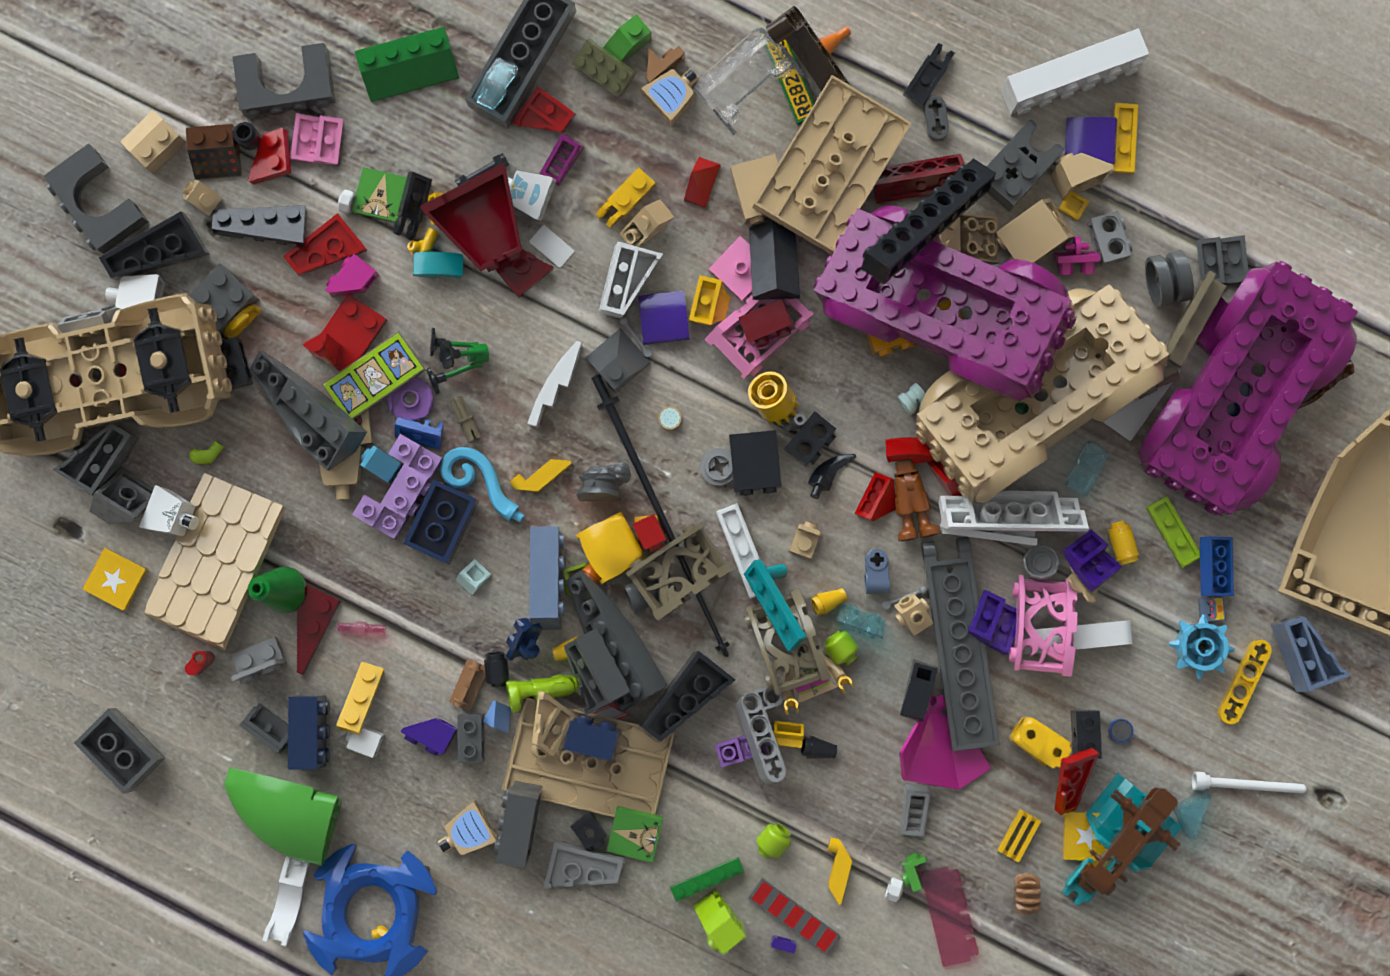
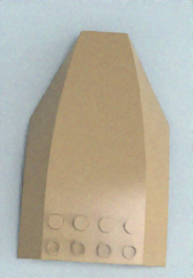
M1390 408L1334 459L1306 516L1278 589L1279 593L1293 602L1390 639Z

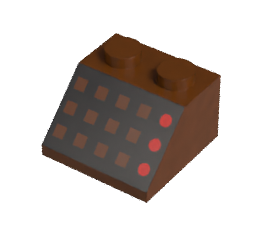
M233 124L186 128L187 152L196 180L242 176L240 145L233 137V130L235 128Z

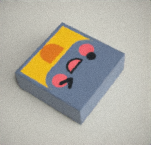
M1224 597L1198 598L1200 618L1202 614H1205L1207 621L1225 620Z

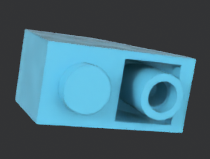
M374 445L371 449L367 448L361 457L363 461L361 463L362 467L389 484L394 482L403 466L402 463Z

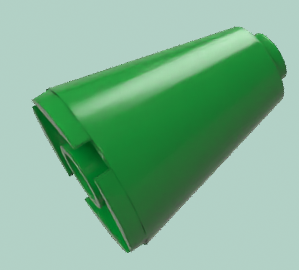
M278 567L253 578L249 582L248 593L252 599L274 612L291 613L298 609L305 600L306 582L302 574L296 569Z

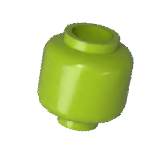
M837 630L824 641L826 644L824 652L836 665L845 663L848 666L857 659L855 653L858 651L859 646L848 632Z
M780 823L766 825L756 838L760 855L766 859L770 857L779 859L791 845L790 831Z

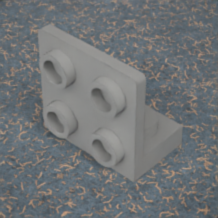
M277 637L231 654L238 674L231 676V680L240 681V684L249 683L259 679L258 674L269 675L282 670L281 665L287 662Z

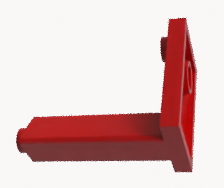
M347 294L323 331L303 343V346L310 353L340 372L365 355L387 322V319Z

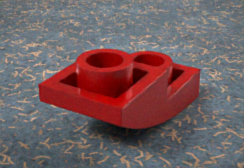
M917 437L885 440L888 463L912 458L913 464L934 460L930 454L931 449L926 443L922 444Z

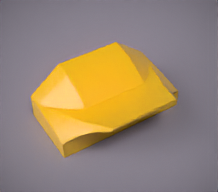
M699 275L689 322L712 326L714 323L726 319L731 296L723 288L722 280Z

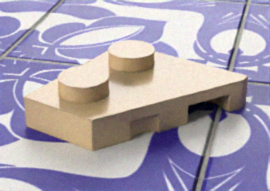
M542 691L538 693L532 744L547 755L554 756L569 729L570 721L576 715Z

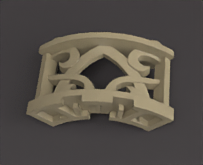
M692 523L682 530L683 534L645 560L640 557L630 564L632 569L626 575L631 578L653 610L652 614L657 621L690 600V593L696 595L735 569L730 561L725 563L703 531L705 527L703 523L698 526ZM691 539L697 544L696 546L691 543ZM682 542H684L685 548H684V547H676L677 545H679V544H681ZM664 554L661 564L655 561ZM673 556H685L696 560L691 570L692 579L695 584L692 585L682 577L668 579L669 567ZM700 563L703 565L700 567V569L704 570L705 575H701L698 572V566ZM645 569H652L653 575L648 576L646 579L651 581L658 579V583L647 587L639 575L640 572ZM678 583L681 586V590L676 592L674 590L675 585L668 588V585ZM658 589L659 598L662 606H660L658 601L655 599V597L651 593L652 591Z
M799 589L790 591L791 596L784 598L806 635V638L798 648L793 650V656L780 651L772 645L776 630L762 606L751 609V606L746 607L748 615L744 616L748 630L753 628L769 674L765 676L769 690L774 688L776 696L782 692L820 679L824 681L831 678L818 640H813L812 638L817 635ZM763 619L767 620L766 623H760L759 621ZM759 630L766 631L764 640H762ZM801 646H806L808 648V652H801L802 658H798L799 648ZM767 653L777 659L773 662L772 666ZM790 666L795 667L796 678L780 683L777 678V671L784 669L785 677H787L790 673ZM800 669H805V670H818V671H815V672H812V673H809V674L800 676Z

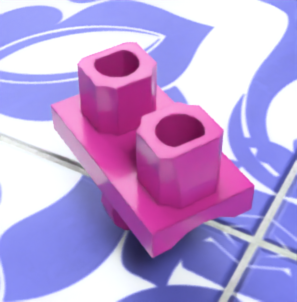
M1074 237L1072 244H1065V251L1073 250V252L1054 253V261L1057 262L1060 275L1073 274V263L1081 262L1080 273L1094 274L1096 262L1100 261V254H1097L1096 251L1081 252V250H1089V243H1081L1080 237Z

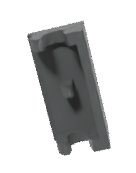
M258 704L256 707L254 706L239 725L277 754L283 752L288 745V724L261 704Z

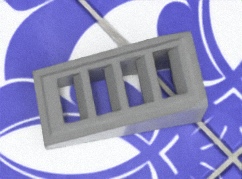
M906 784L900 835L924 837L931 795L929 787ZM912 795H915V796H923V798H917V797H911V796H912ZM910 803L922 805V808L910 807ZM909 813L919 814L921 817H910L908 815ZM907 823L920 824L919 828L907 826Z

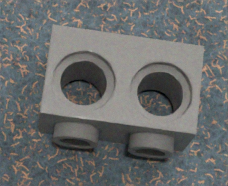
M1118 211L1091 218L1086 223L1094 250L1097 254H1100V261H1098L1100 267L1126 260L1131 256L1132 244L1129 238L1126 239L1124 232L1126 229L1125 221L1122 216H1119ZM1103 223H1109L1113 231L1106 232L1103 229ZM1116 245L1119 248V254H1113L1109 246Z

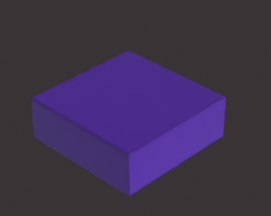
M772 935L770 943L772 948L795 953L796 942L794 940Z

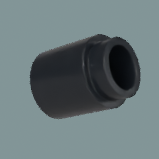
M241 122L233 130L235 141L243 149L254 150L259 146L261 135L251 123Z
M498 651L485 654L486 683L491 684L492 687L505 686L506 682L510 680L508 659L505 657L504 652Z

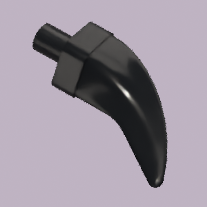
M856 454L835 456L820 464L808 481V484L813 487L810 496L814 499H819L822 491H830L837 471L853 460Z

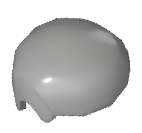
M1042 544L1031 547L1023 557L1026 573L1036 580H1047L1053 577L1060 565L1057 552L1052 547Z

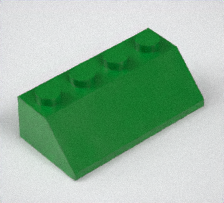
M445 27L355 51L360 73L371 102L459 79Z

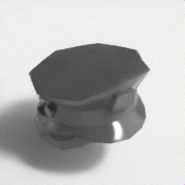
M619 462L615 465L589 468L584 472L583 476H579L583 482V487L579 488L577 493L578 500L620 501L618 486L630 481L631 472L629 465L626 462Z

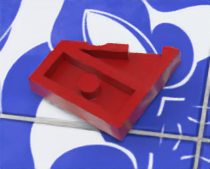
M537 86L512 123L521 127L563 133L576 113Z
M280 128L262 135L248 176V182L253 185L291 174L289 140L286 129Z

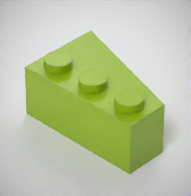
M715 888L693 905L708 935L707 942L715 952L719 950L724 955L746 937L744 924Z

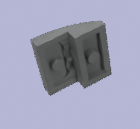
M1245 235L1196 240L1201 281L1209 271L1216 273L1214 279L1224 285L1243 282L1249 273Z

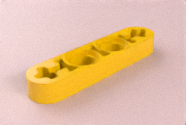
M1254 640L1248 645L1218 708L1217 715L1221 722L1231 725L1236 724L1241 719L1272 653L1271 645L1266 640ZM1262 644V649L1265 651V653L1259 654L1256 659L1257 661H1261L1260 664H1258L1255 661H1250L1249 657L1255 658L1257 655L1255 646H1261ZM1249 664L1254 666L1256 671L1252 678H1247L1244 675V668ZM1237 686H1242L1245 689L1246 693L1242 699H1237L1234 696L1233 692ZM1229 699L1240 703L1239 707L1234 705L1232 713L1235 714L1234 718L1229 717L1227 720V715L1224 711L1225 709L1230 710L1233 703L1228 702Z

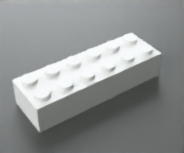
M1138 28L1010 75L1004 82L1001 92L1010 115L1015 113L1022 115L1031 111V107L1037 105L1044 107L1051 104L1055 98L1061 97V99L1071 97L1074 95V91L1082 89L1084 92L1094 88L1096 83L1102 81L1104 84L1117 79L1118 75L1123 73L1126 76L1137 72L1138 68L1144 64L1143 61L1149 55V52Z

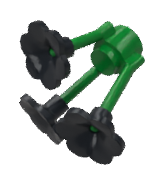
M432 328L430 356L433 357L436 348L440 347L439 359L444 369L453 367L454 359H458L461 356H467L469 362L473 361L469 365L446 374L442 372L435 375L430 367L427 368L426 371L436 395L440 393V383L447 381V378L470 369L482 367L483 362L489 361V351L486 343L456 342L446 340L445 338H438L435 328ZM453 347H466L467 350L460 351L459 349H454Z

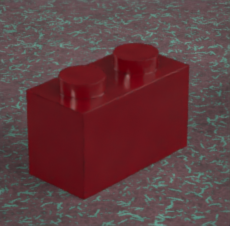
M782 299L738 317L748 343L757 348L766 346L770 343L769 340L775 337L779 339L787 337L791 334L792 330L796 329L788 306Z

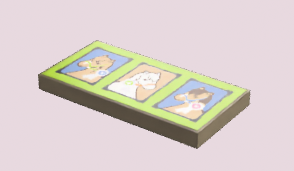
M398 331L324 382L322 386L333 402L355 420L426 371V369Z

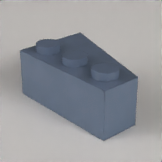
M1305 616L1290 618L1271 625L1296 692H1309L1351 676L1347 670L1340 666L1336 660L1337 657L1327 649L1322 642L1323 639Z

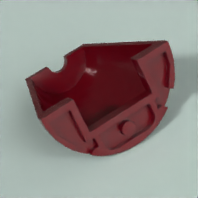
M504 163L420 206L421 210L480 271L487 269L488 272H491L500 267V261L507 258L510 262L521 256L522 246Z

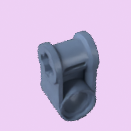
M880 549L870 550L865 556L866 594L890 593L887 554ZM875 553H878V557H882V562H878V566H875V563L870 561L875 556Z

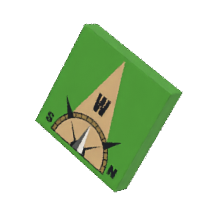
M363 167L352 212L395 223L398 218L397 213L407 177Z
M617 806L606 852L653 863L663 817Z

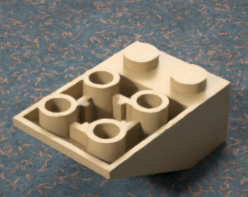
M964 213L939 235L942 244L985 263H999L998 235L996 233L998 231V217Z

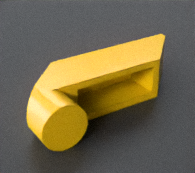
M550 459L527 480L521 474H518L509 483L518 491L540 492L573 463L567 460Z
M830 837L827 851L836 854L828 887L837 903L841 905L852 859L841 840Z

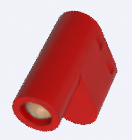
M194 652L192 659L185 665V672L191 676L200 675L213 663L215 659L213 652Z

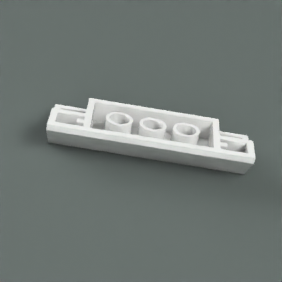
M1001 491L986 503L976 501L972 503L969 498H964L963 496H940L938 501L942 519L940 526L948 530L1088 532L1089 530L1085 511L1080 510L1078 498H1059L1057 492Z

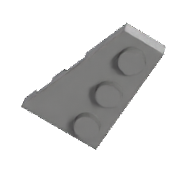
M555 841L543 888L618 883L624 858Z

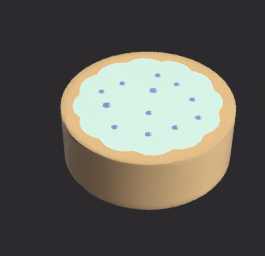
M668 406L660 411L658 420L662 428L674 430L681 424L682 417L677 408Z

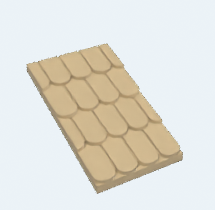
M831 75L752 208L762 212L767 217L782 224L785 228L833 255L837 239L840 235L844 234L849 217L852 214L854 215L857 208L861 209L912 123Z
M204 473L190 501L195 506L193 516L198 517V526L194 530L187 529L184 536H176V540L158 575L159 579L146 604L144 613L149 618L225 651L248 598L249 582L259 572L285 508L281 504L272 502L269 499Z
M527 697L523 699L502 790L507 791V788H511L515 781L543 786L541 800L615 817L617 806L656 814L674 733L668 735L661 742H655L637 728L639 724L593 713L585 715V711L566 707L576 715L575 718L585 715L594 718V723L601 724L603 720L616 723V728L621 729L615 756L612 761L563 750L567 733L555 755L549 756L532 744L537 702L535 699Z

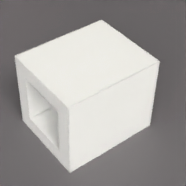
M363 726L360 735L347 733L345 741L348 744L346 748L372 758L377 757L385 734Z

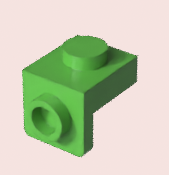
M913 853L905 857L906 861L901 862L905 872L901 874L905 887H910L913 892L921 890L922 887L914 866L927 862V859L924 855L919 856V853Z

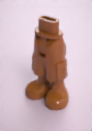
M912 459L896 462L897 473L894 474L895 506L897 516L903 518L902 531L897 534L898 542L918 539L917 530L913 523V513L917 514L920 538L941 534L940 526L934 525L929 521L927 512L931 509L929 496L924 490L918 473L919 470L915 469Z

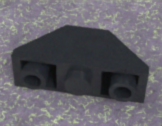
M913 659L900 712L901 716L921 722L924 721L938 670L935 665Z

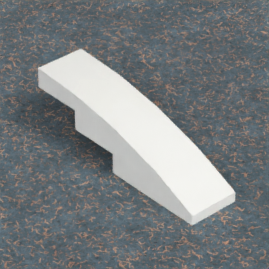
M576 341L547 378L527 424L530 427L539 428L545 407L554 409L560 387L570 389L583 346L581 342Z

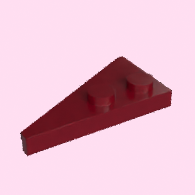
M306 584L304 595H306L305 600L297 609V673L304 675L341 602Z

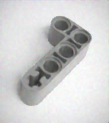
M768 687L742 696L737 701L736 710L761 781L767 785H774L784 779L786 768L766 712L776 708L783 702L784 693L782 692L776 696L774 688L769 690ZM767 693L774 695L775 703H770L767 700ZM746 699L753 703V710L746 708ZM753 722L760 724L761 733L754 731ZM762 744L768 747V756L762 754L760 750ZM772 759L773 762L765 764L766 761ZM770 770H771V771H774V770H775V771H776V775H771V776H770L769 771H770Z

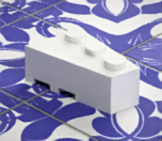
M617 242L612 254L598 313L621 318L663 254Z

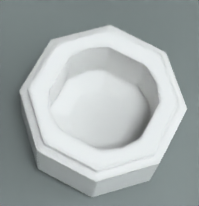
M344 190L338 200L340 212L351 214L356 197L354 192Z
M894 877L890 879L885 893L887 900L893 902L899 900L903 893V881Z

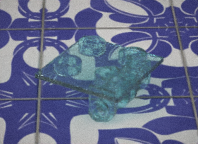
M852 604L840 605L839 614H837L835 622L839 624L838 626L849 630L851 627L852 631L857 629L859 634L863 632V635L873 639L875 637L883 638L885 619L874 612L866 613Z

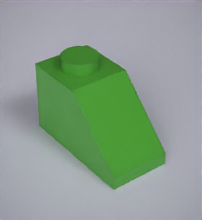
M636 14L617 29L603 48L622 62H625L652 41L651 31Z

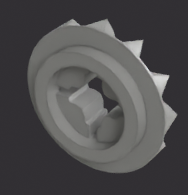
M715 448L703 456L700 470L707 482L717 486L726 485L733 480L730 451L723 448ZM714 458H717L720 464L728 463L723 468V476L718 471H709L715 466Z

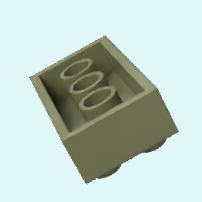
M591 39L585 41L572 65L617 97L623 96L637 73Z

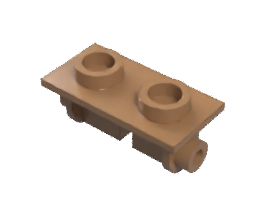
M469 658L467 659L449 702L459 708L471 711L486 677L483 664Z

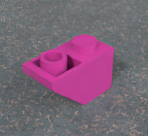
M353 254L352 257H347L343 261L340 272L328 280L325 291L332 297L366 293L379 277V274L362 259Z

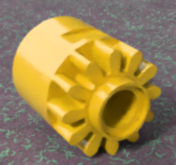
M765 372L754 378L749 386V400L762 418L766 419L769 424L775 421L779 426L782 423L781 419L790 422L788 415H796L794 408L799 406L796 401L797 396L782 375L776 372Z

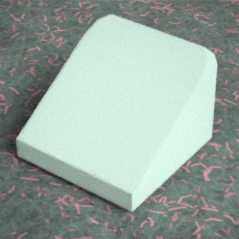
M474 559L458 574L456 581L473 595L492 574Z

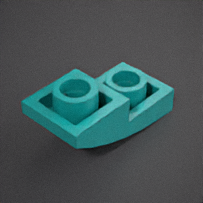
M415 252L413 254V276L436 279L437 276L461 279L463 276V254Z

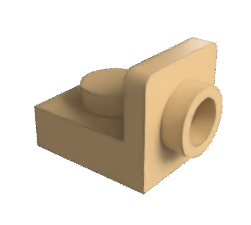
M806 521L804 525L799 524L789 551L812 559L821 535V531L817 530L818 526Z

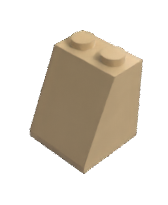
M1050 198L1041 199L996 232L999 236L997 241L1004 250L1008 249L1012 255L1010 260L1019 259L1034 264L1076 237Z

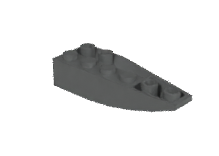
M260 350L249 370L296 442L326 470L333 469L355 453L367 431L312 384L266 352Z
M583 570L567 579L565 582L584 634L597 628L599 634L604 639L608 651L615 659L616 666L622 677L627 682L630 692L615 700L620 711H626L668 686L644 643L602 589Z

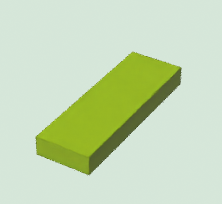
M1168 496L1145 507L1180 568H1184L1200 559V550Z

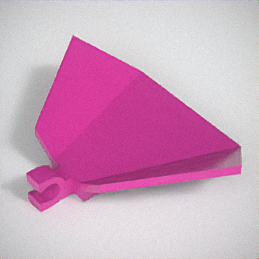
M931 696L924 721L917 720L899 752L901 777L904 781L960 790L990 770L991 767L980 748L952 751L947 715L941 714V710L945 707L944 696Z

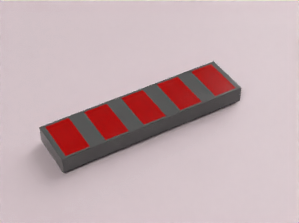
M763 878L748 897L826 955L840 936L839 933Z

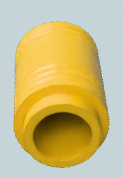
M1124 520L1111 523V529L1107 531L1113 551L1115 552L1116 561L1123 565L1139 560L1138 555L1140 554L1130 523L1125 524Z

